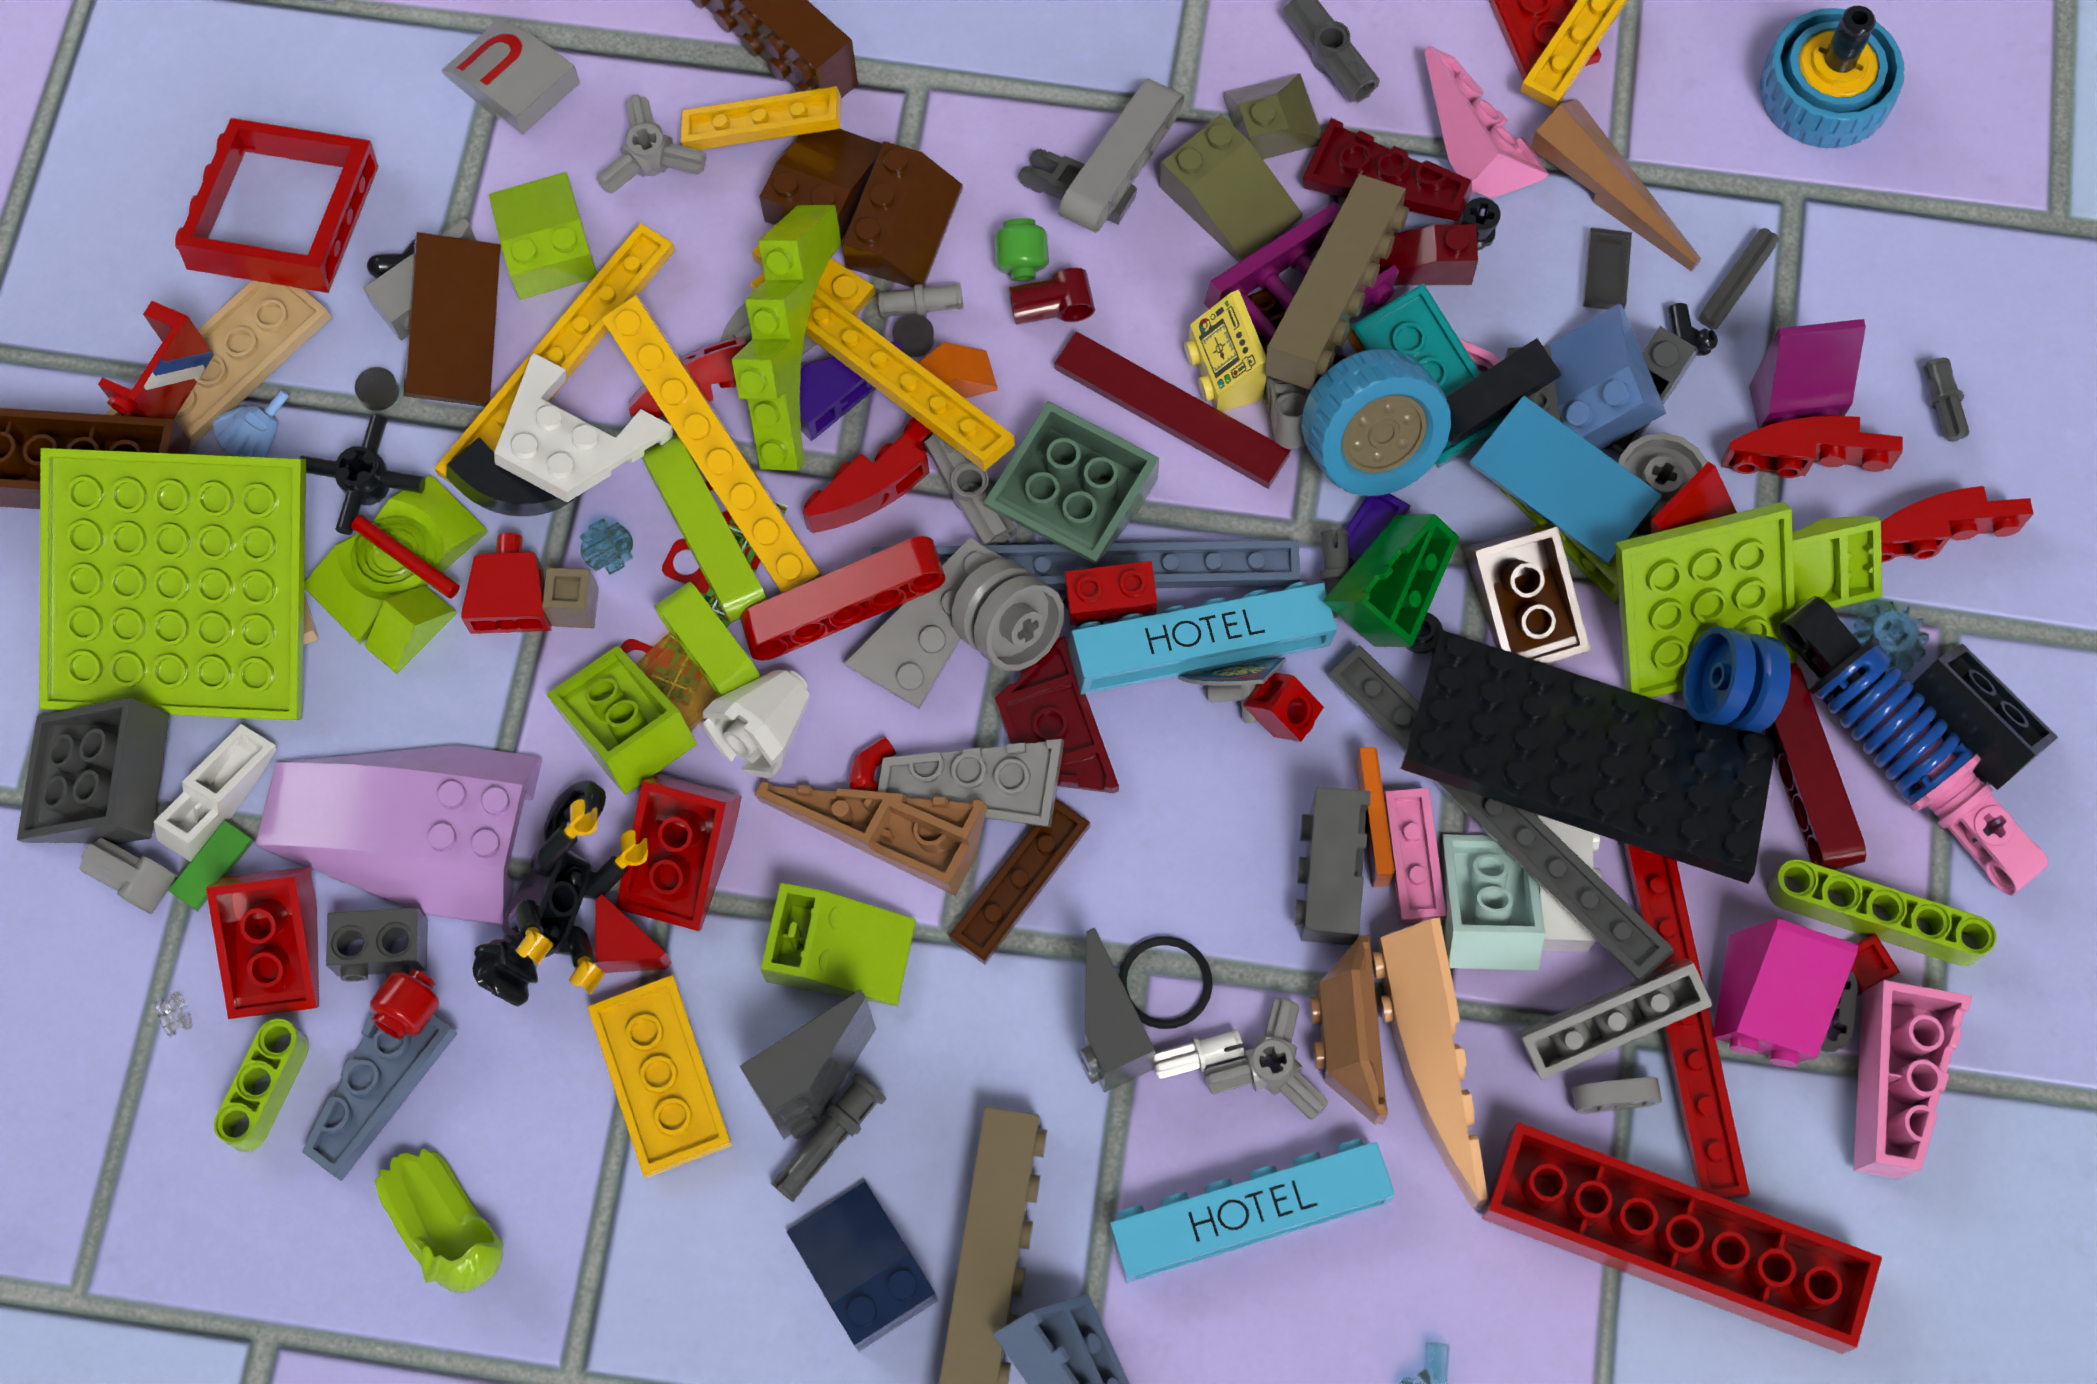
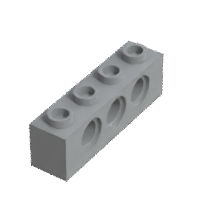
M1683 959L1651 973L1641 983L1635 980L1518 1031L1536 1073L1543 1080L1713 1006L1694 963L1688 959Z

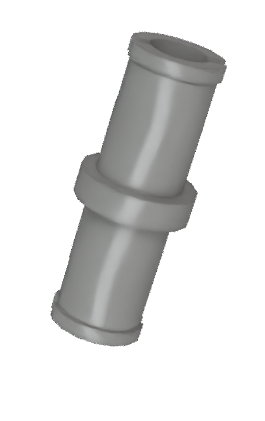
M960 282L925 288L923 284H915L914 289L878 292L879 310L882 319L908 314H918V317H927V312L963 309Z

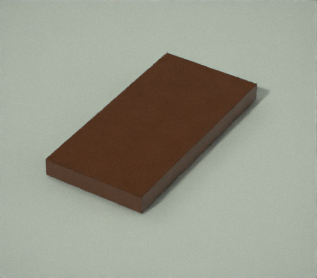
M417 232L414 245L403 396L486 407L490 402L501 244Z

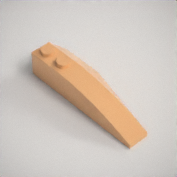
M1440 917L1432 918L1380 937L1376 948L1377 952H1371L1373 974L1375 979L1382 978L1385 995L1379 996L1381 1017L1383 1023H1391L1392 1034L1404 1075L1421 1118L1446 1167L1472 1208H1479L1487 1202L1488 1195L1479 1139L1477 1135L1469 1136L1468 1126H1474L1472 1094L1469 1093L1468 1089L1461 1090L1460 1081L1465 1080V1067L1467 1066L1465 1050L1460 1048L1459 1044H1454L1453 1036L1456 1035V1023L1460 1022Z

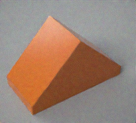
M944 342L918 362V364L965 399L997 391V384L987 351Z

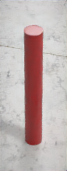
M358 515L353 520L351 529L447 598L452 599L460 589L459 584L363 515Z

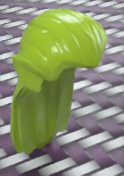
M422 1149L419 1157L407 1152L402 1153L398 1157L391 1159L389 1170H379V1177L375 1179L379 1200L408 1250L421 1265L426 1283L434 1281L441 1287L448 1289V1291L465 1293L484 1285L496 1274L503 1259V1241L492 1230L490 1224L485 1219H482L475 1210L449 1165L437 1152L430 1153L428 1150Z

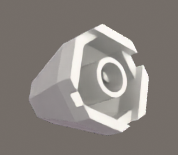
M774 670L713 700L703 711V718L707 719L703 722L702 729L723 757L732 763L737 755L747 763L741 768L745 773L755 777L772 778L782 767L808 706L810 695L807 691L808 685L794 671Z

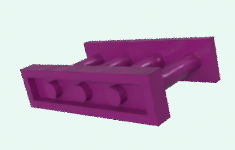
M1335 202L1212 279L1204 301L1205 306L1210 309L1231 292L1239 290L1255 330L1269 344L1277 328L1247 295L1258 287L1261 289L1267 288L1287 310L1295 294L1279 278V274L1291 267L1292 269L1297 268L1304 276L1306 275L1313 262L1309 257L1310 254L1321 247L1341 208ZM1395 265L1378 275L1373 288L1366 287L1364 291L1365 300L1361 312L1372 305L1376 307L1383 305L1393 295L1395 291L1393 286L1400 271Z

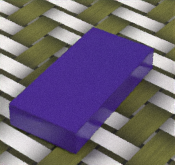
M1390 493L1380 496H1366L1345 530L1349 531V568L1357 562L1396 515H1407L1409 513L1411 505Z

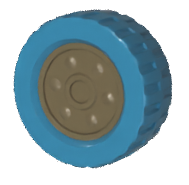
M1366 350L1349 357L1344 355L1335 356L1332 367L1317 381L1306 400L1302 414V434L1304 435L1306 447L1316 464L1334 485L1352 494L1380 496L1396 492L1411 485L1435 464L1449 438L1451 411L1447 398L1437 382L1413 357L1396 350Z

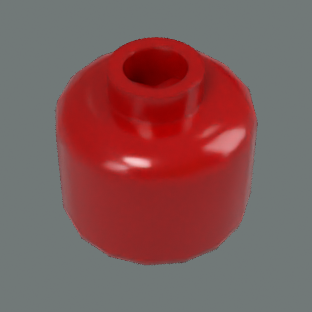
M412 969L409 974L400 971L390 973L370 1001V1009L374 1014L371 1021L380 1030L398 1040H402L404 1036L413 1037L419 1035L439 1007V998L432 990L435 985L434 981L416 969Z

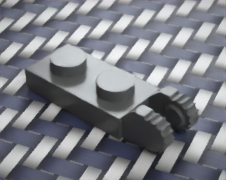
M1040 148L1039 150H1034L1029 158V163L1032 165L1023 167L1018 176L1021 181L1020 183L1027 188H1031L1032 191L1037 193L1046 191V194L1062 200L1067 189L1085 164L1065 155L1061 157ZM1131 184L1107 220L1119 225L1136 197L1137 188L1135 185Z

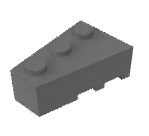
M1316 787L1310 815L1302 814L1300 841H1308L1307 857L1299 856L1297 883L1305 884L1304 900L1296 899L1294 926L1302 927L1301 941L1353 945L1359 936L1364 877H1362L1364 848L1367 845L1365 821L1368 805L1370 806L1371 791Z

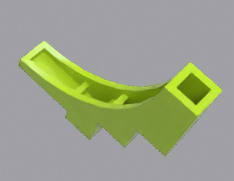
M797 205L758 240L765 281L745 299L752 340L732 358L739 399H747L760 470L799 471L805 464L800 419L801 361L806 326L819 280L830 258L842 244L835 205Z

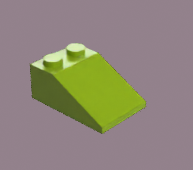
M567 172L489 194L500 244L519 300L592 280L597 275Z
M618 645L546 694L596 762L624 795L641 785L642 780L652 777L698 745L680 711Z

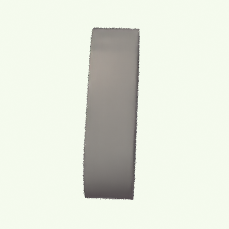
M1656 1077L1595 1082L1572 1088L1575 1111L1579 1114L1643 1108L1662 1102L1659 1082Z

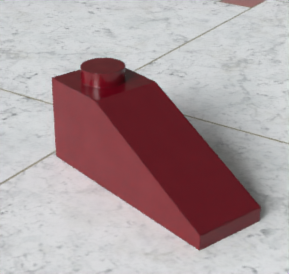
M1476 224L1431 225L1394 234V244L1388 259L1381 258L1378 263L1380 264L1379 274L1393 265L1400 270L1394 286L1421 285L1422 283L1425 285H1472L1478 264Z

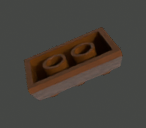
M884 141L842 243L846 268L914 288L915 284H923L925 287L962 192L963 184L923 152Z

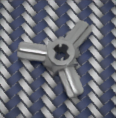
M633 95L625 103L630 128L626 132V144L620 148L622 155L601 171L596 179L603 190L611 194L616 192L636 174L642 177L654 176L665 172L668 167L700 174L706 165V153L673 144L672 137L663 135L661 127L654 123L649 100L646 97Z
M1275 999L1272 1004L1265 1036L1257 1037L1255 1048L1245 1050V1057L1243 1059L1209 1067L1205 1070V1080L1211 1094H1218L1252 1084L1255 1091L1267 1089L1274 1096L1281 1092L1311 1120L1316 1118L1326 1108L1328 1100L1299 1073L1302 1065L1295 1059L1297 1047L1291 1042L1299 1013V1005L1288 999ZM1271 1056L1274 1063L1281 1062L1278 1073H1272L1270 1067H1261L1264 1065L1266 1057Z

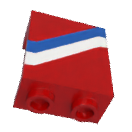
M151 301L143 315L162 341L160 347L132 390L103 377L98 385L109 398L107 401L108 405L122 416L174 419L214 354L187 315Z

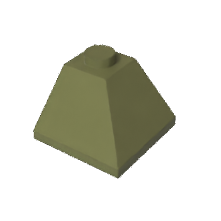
M1300 73L1224 92V100L1234 127L1250 141L1262 159L1318 146L1323 134Z

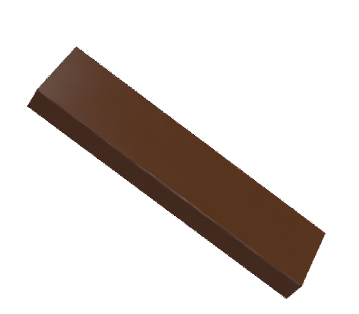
M1055 798L1051 828L1032 826L949 934V940L986 965L1090 828V822Z

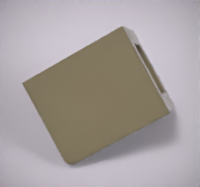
M547 568L542 609L552 626L572 628L595 627L599 588L591 570Z

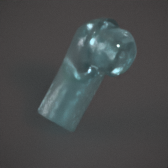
M1426 1343L1424 1370L1413 1379L1403 1378L1400 1384H1447L1449 1344Z

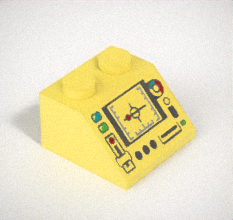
M1237 290L1228 294L1192 322L1189 327V340L1184 342V349L1189 364L1191 366L1197 365L1201 377L1198 378V383L1205 402L1211 400L1213 407L1221 412L1263 400L1267 377L1265 375L1266 354L1240 291Z

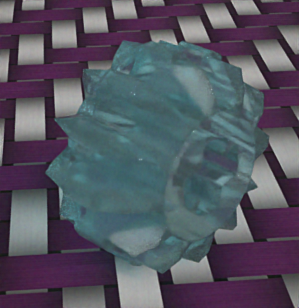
M1893 601L1887 602L1882 609L1875 604L1868 608L1865 612L1866 616L1858 617L1854 623V629L1857 632H1854L1853 636L1860 644L1876 637L1880 641L1878 643L1880 647L1891 658L1888 668L1897 666L1903 674L1907 673L1914 667V662H1920L1926 654V650L1922 646H1925L1929 641V634L1919 630L1924 624V618L1912 620L1909 617L1910 606L1904 607L1898 612ZM1887 636H1889V637H1891V638L1893 639L1892 642H1889V641L1886 639Z

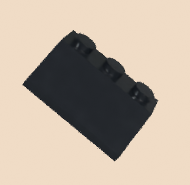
M1964 644L1938 658L1913 682L1914 688L1910 694L1915 692L1921 693L1925 697L1922 707L1930 705L1936 710V716L1933 720L1942 718L1948 724L1944 734L1949 732L1956 733L1960 738L1958 745L1963 743L1974 755L1977 754L1981 758L1973 773L1982 783H1988L1996 790L2010 781L2058 738Z

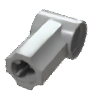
M101 837L96 842L88 845L81 856L82 862L79 868L86 875L116 890V894L149 914H153L177 877L173 872L145 856L138 858Z

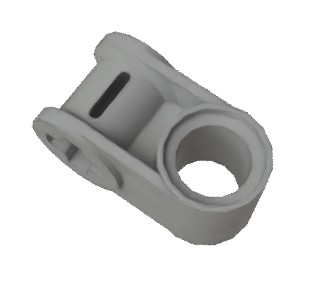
M1267 376L1264 399L1266 411L1270 415L1274 439L1277 444L1287 449L1303 448L1306 444L1302 434V414L1310 390Z

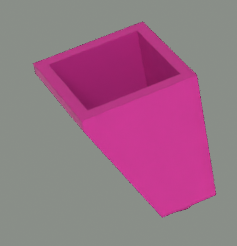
M1779 918L1729 934L1713 1038L1730 1043L1729 1049L1738 1053L1757 1054L1758 1052L1770 1056L1769 1061L1783 1067H1797L1798 1062L1817 1058L1856 958L1858 945Z

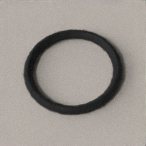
M1158 936L1144 940L1133 947L1125 956L1118 975L1129 996L1127 989L1128 971L1133 961L1142 952L1152 947L1169 945L1189 953L1200 966L1203 975L1202 995L1190 1012L1175 1019H1156L1140 1011L1131 1000L1143 1024L1159 1029H1174L1190 1023L1203 1012L1211 997L1213 988L1212 973L1203 954L1192 944L1180 938Z

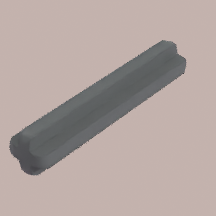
M1762 228L1757 232L1701 311L1699 316L1701 324L1706 325L1712 330L1719 328L1779 241L1776 233L1771 232L1767 228Z

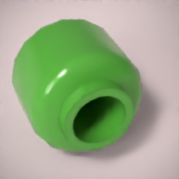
M1017 218L1007 220L1003 223V228L999 229L994 235L996 266L1002 273L1011 274L1012 281L1036 279V272L1045 269L1049 264L1047 233L1041 226L1036 225L1034 219Z

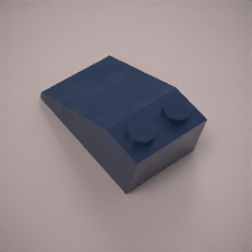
M863 1182L786 1231L858 1352L938 1301L931 1285L866 1182Z

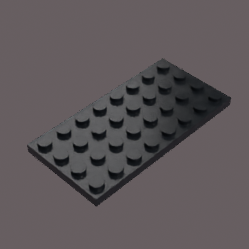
M1441 630L1436 641L1401 769L1749 884L1755 873L1777 739L1756 732L1731 728L1728 725H1715L1696 721L1685 709Z

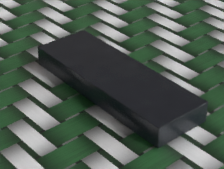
M1538 338L1446 397L1451 411V429L1448 440L1452 446L1513 408L1523 395L1528 398L1562 376Z

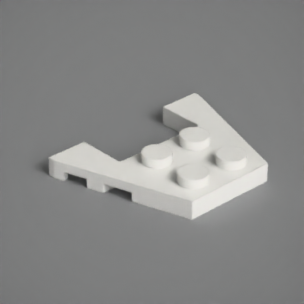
M534 353L530 357L494 452V459L496 465L559 499L569 502L610 477L611 470L626 461L633 463L644 456V450L657 442L660 445L668 442L673 437V427L640 409L617 437H613L547 401L566 381V369Z

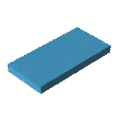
M1524 395L1470 461L1472 467L1548 523L1558 526L1559 531L1607 566L1616 557L1615 542L1630 539L1663 499V495Z

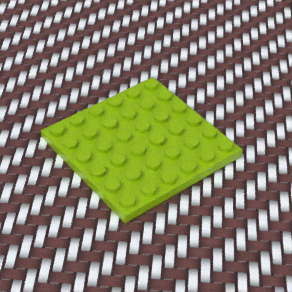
M41 448L39 709L70 710L131 697L170 715L296 721L302 719L306 459Z

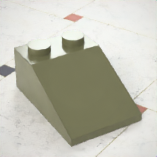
M1221 114L1161 162L1160 188L1238 262H1241L1276 240L1302 218L1300 209L1250 141Z

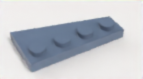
M435 1015L432 1016L419 1035L413 1037L404 1036L402 1040L395 1039L380 1030L371 1021L372 1016L368 1017L361 1031L364 1037L353 1059H347L340 1074L343 1076V1079L334 1097L328 1098L302 1153L342 1182L458 1034L451 1026Z

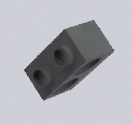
M418 908L328 913L326 966L334 974L340 976L341 980L349 982L365 981L370 974H385L387 977L390 973L396 971L407 974L412 969L427 971L428 919ZM400 937H409L408 946L404 951L397 954L391 953V946L395 940ZM364 940L363 948L357 955L346 956V950L353 941Z

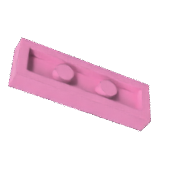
M1429 788L1385 791L1384 802L1394 866V882L1400 924L1419 923L1439 917L1440 921H1443L1447 914Z

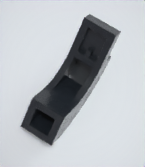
M480 437L447 464L446 478L468 499L496 513L510 516L542 515L560 509L577 498L575 497L569 502H565L496 465L494 452Z

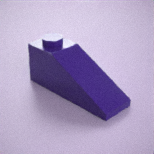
M898 341L891 342L903 351V346ZM835 357L806 364L801 368L800 376L801 431L812 442L876 388Z

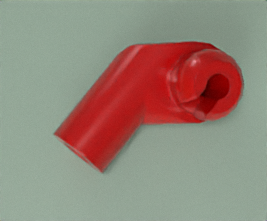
M885 736L856 754L853 758L848 777L850 789L877 792L878 783L874 780L876 767L882 764L883 758L896 755L895 749Z

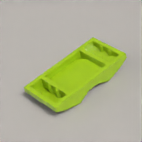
M432 475L425 477V488L422 493L402 490L386 502L372 521V523L442 573L488 533L487 529ZM356 534L333 547L305 581L304 589L361 645L368 639L384 599L423 585L427 587L429 584L363 536Z
M1877 516L1819 519L1803 529L1793 532L1795 610L1813 596L1822 598L1832 608L1882 597L1881 520Z

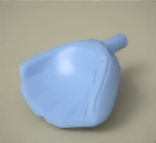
M280 390L266 409L261 406L249 405L247 407L245 405L233 408L219 415L212 425L215 438L221 448L225 449V452L231 456L265 457L277 432L278 420L274 415L285 403L289 395L285 391Z

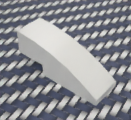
M240 724L182 781L183 793L153 821L157 841L191 862L224 820L228 822L246 799L276 752V745Z

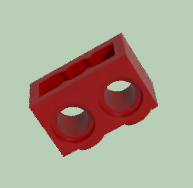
M1152 561L1065 571L1070 625L1116 620L1136 613L1143 614V616L1156 615L1157 597Z

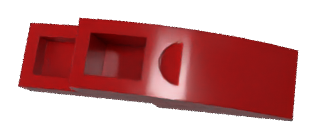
M744 336L710 345L681 358V361L708 402L714 401L711 384L719 383L721 388L737 386L732 358L746 346ZM645 385L629 399L631 417L635 416L640 409L657 418L664 416Z
M1812 416L1791 419L1767 425L1731 441L1721 459V467L1732 468L1734 471L1742 474H1751L1757 471L1776 473L1783 478L1806 476L1814 462H1819L1825 467H1839L1842 465L1860 466L1864 470L1871 472L1891 470L1903 452V436L1860 432V417Z
M912 417L906 424L903 434L893 444L887 443L880 449L874 463L861 453L852 462L847 461L842 464L836 471L833 481L823 491L818 490L814 492L806 501L802 511L806 528L810 532L816 533L853 523L879 511L912 489L930 473L924 441L933 432Z
M1978 486L1937 494L1915 502L1881 521L1882 563L1899 556L1912 555L1913 559L1917 560L1932 558L1940 553L1950 538L1953 540H1966L1975 537L1977 534L1994 533L1997 537L2014 535L2022 529L2034 514L2031 499L1987 501L1985 487Z

